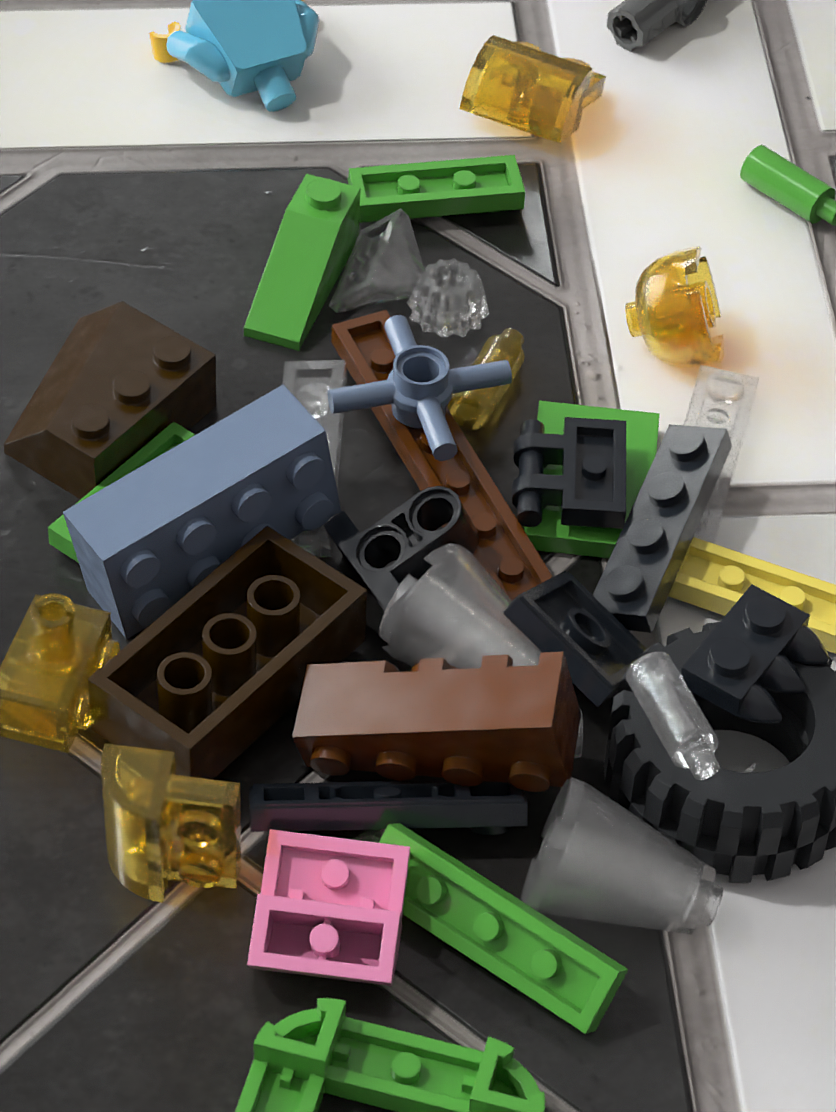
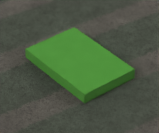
M539 401L537 420L544 424L545 434L563 435L565 417L626 421V522L657 453L660 413ZM548 464L544 468V474L562 475V465ZM547 506L543 509L542 522L538 526H524L526 535L538 551L610 558L622 529L561 525V506Z

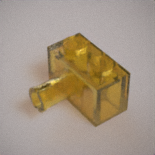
M51 593L43 596L35 594L0 667L1 737L69 753L79 729L87 730L91 725L88 678L120 651L119 642L112 640L110 612L74 604L68 597L61 594Z

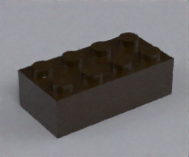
M269 526L264 527L88 678L91 729L185 796L192 799L300 701L307 664L341 663L365 641L367 590Z

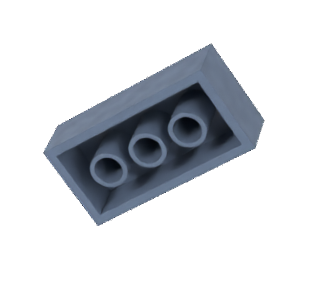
M283 384L63 511L88 592L123 636L128 639L149 627L264 527L269 526L292 541L309 530H315L323 526L332 516L341 512L326 430Z

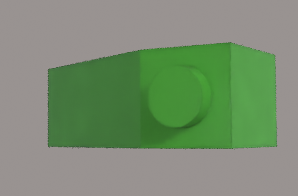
M310 174L305 175L283 216L244 325V336L293 350H300L359 240L360 187Z

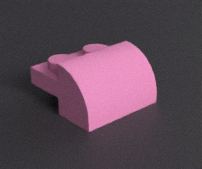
M270 830L261 893L257 895L247 963L248 968L392 986L401 938V921L411 853L410 847Z

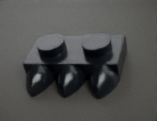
M752 584L682 666L679 685L741 719L756 723H780L782 721L780 709L767 690L783 694L804 693L806 691L804 680L791 661L807 665H822L829 662V656L819 637L808 627L809 614Z

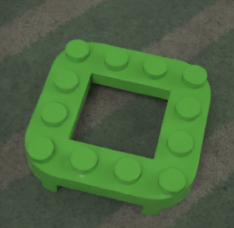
M317 998L316 1009H309L290 1015L274 1026L267 1021L262 1027L254 1042V1060L235 1112H318L323 1095L326 1093L397 1112H544L545 1094L540 1092L537 1083L528 1070L513 1058L514 1048L498 1039L488 1037L484 1051L345 1017V1000Z

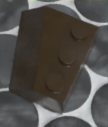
M123 301L80 317L6 439L4 453L81 500L172 422L190 430L217 406L216 355Z

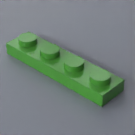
M400 823L388 824L379 843L408 846L411 852L403 915L583 1033L587 1034L596 1031L629 969Z

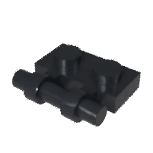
M565 417L563 435L545 434L544 424L538 420L524 421L520 427V436L513 444V461L519 468V476L513 481L511 499L512 504L517 509L518 522L525 527L538 526L542 522L544 508L547 506H561V525L623 529L626 517V421ZM548 464L562 465V475L544 474V468Z

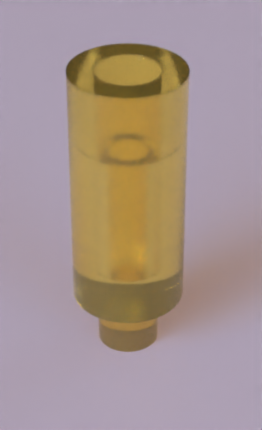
M508 328L501 335L489 337L471 366L508 360L513 381L525 359L524 351L521 348L524 343L523 335L515 329ZM510 384L454 393L447 408L459 425L472 430L481 429L486 426Z

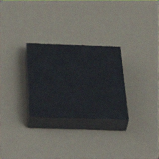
M564 571L516 596L502 612L542 653L564 652L572 682L597 707L618 694L619 682L627 668L636 664L638 656L647 649L569 571Z

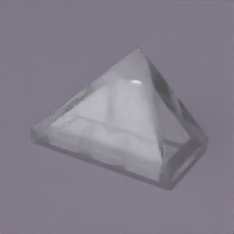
M402 209L360 231L329 305L336 313L431 292L409 216Z

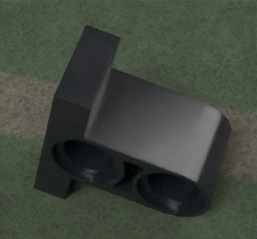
M442 486L428 487L418 492L362 533H360L344 510L323 524L343 557L405 641L426 626L411 600L466 562L474 554L479 539L476 527L458 495L450 488ZM449 523L446 527L437 530L440 526ZM396 560L392 565L384 568L388 563Z

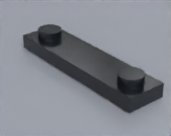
M446 780L275 783L253 784V786H249L250 832H264L267 837H269L270 830L305 834V831L386 829L388 824L400 823L408 829L469 827L472 832L482 835L503 834L510 830V826H527L528 803L524 790L518 789L510 783L482 781L477 786H460Z

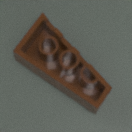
M564 652L540 653L539 664L530 666H512L513 659L509 654L482 656L481 668L458 669L450 665L445 658L420 659L419 663L415 664L411 671L399 672L388 661L307 664L292 738L306 767H312L314 770L327 775L341 776L349 773L350 770L377 772L382 777L396 781H409L414 779L415 776L441 777L452 784L460 786H477L482 781L510 783L524 791L541 792L549 789L550 786L570 788L581 712Z

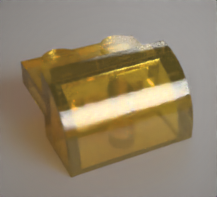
M492 35L484 43L472 65L459 109L560 143L579 129L583 109L602 96L606 76L593 72V68L582 60L561 58L543 52L533 44L510 41Z
M105 743L101 758V780L106 851L110 868L123 886L140 897L160 903L164 901L168 880L185 882L197 888L218 886L237 889L241 869L240 783L178 776L175 771V752Z

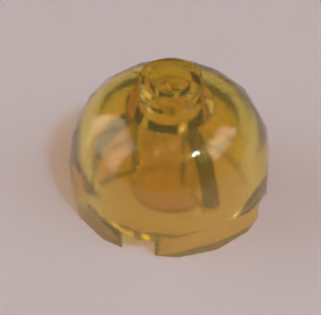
M700 246L676 250L655 259L645 267L636 282L635 301L625 304L626 319L631 336L633 338L642 336L651 354L663 363L679 368L700 367L720 363L724 358L723 334L711 338V328L716 326V318L721 317L710 266L706 256L700 257L702 249Z

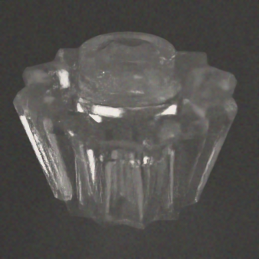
M455 258L449 261L439 259L436 264H429L407 302L408 306L413 310L410 320L421 324L423 332H435L441 338L452 334L464 337L469 330L481 329V320L490 314L486 304L487 297L477 271L469 268L468 262L460 263Z

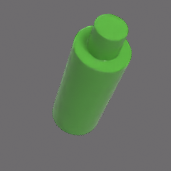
M764 145L755 147L749 153L740 172V177L743 181L812 224L823 219L829 224L836 226V200H834L836 192L834 188Z

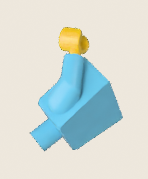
M192 0L185 26L186 32L181 31V26L178 22H172L168 24V34L161 35L153 31L149 33L155 60L164 63L182 60L213 82H219L225 92L233 97L258 91L266 110L274 112L290 106L296 99V94L290 81L300 77L305 59L314 51L319 16L304 0Z

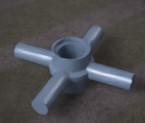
M402 315L392 316L384 324L395 354L393 370L390 372L388 379L328 390L330 411L332 414L391 404L392 413L400 423L413 428H423L436 460H449L457 453V446L445 418L446 405L450 402L454 393L511 384L512 372L508 360L449 369V361L441 351L430 346L416 344L406 317Z

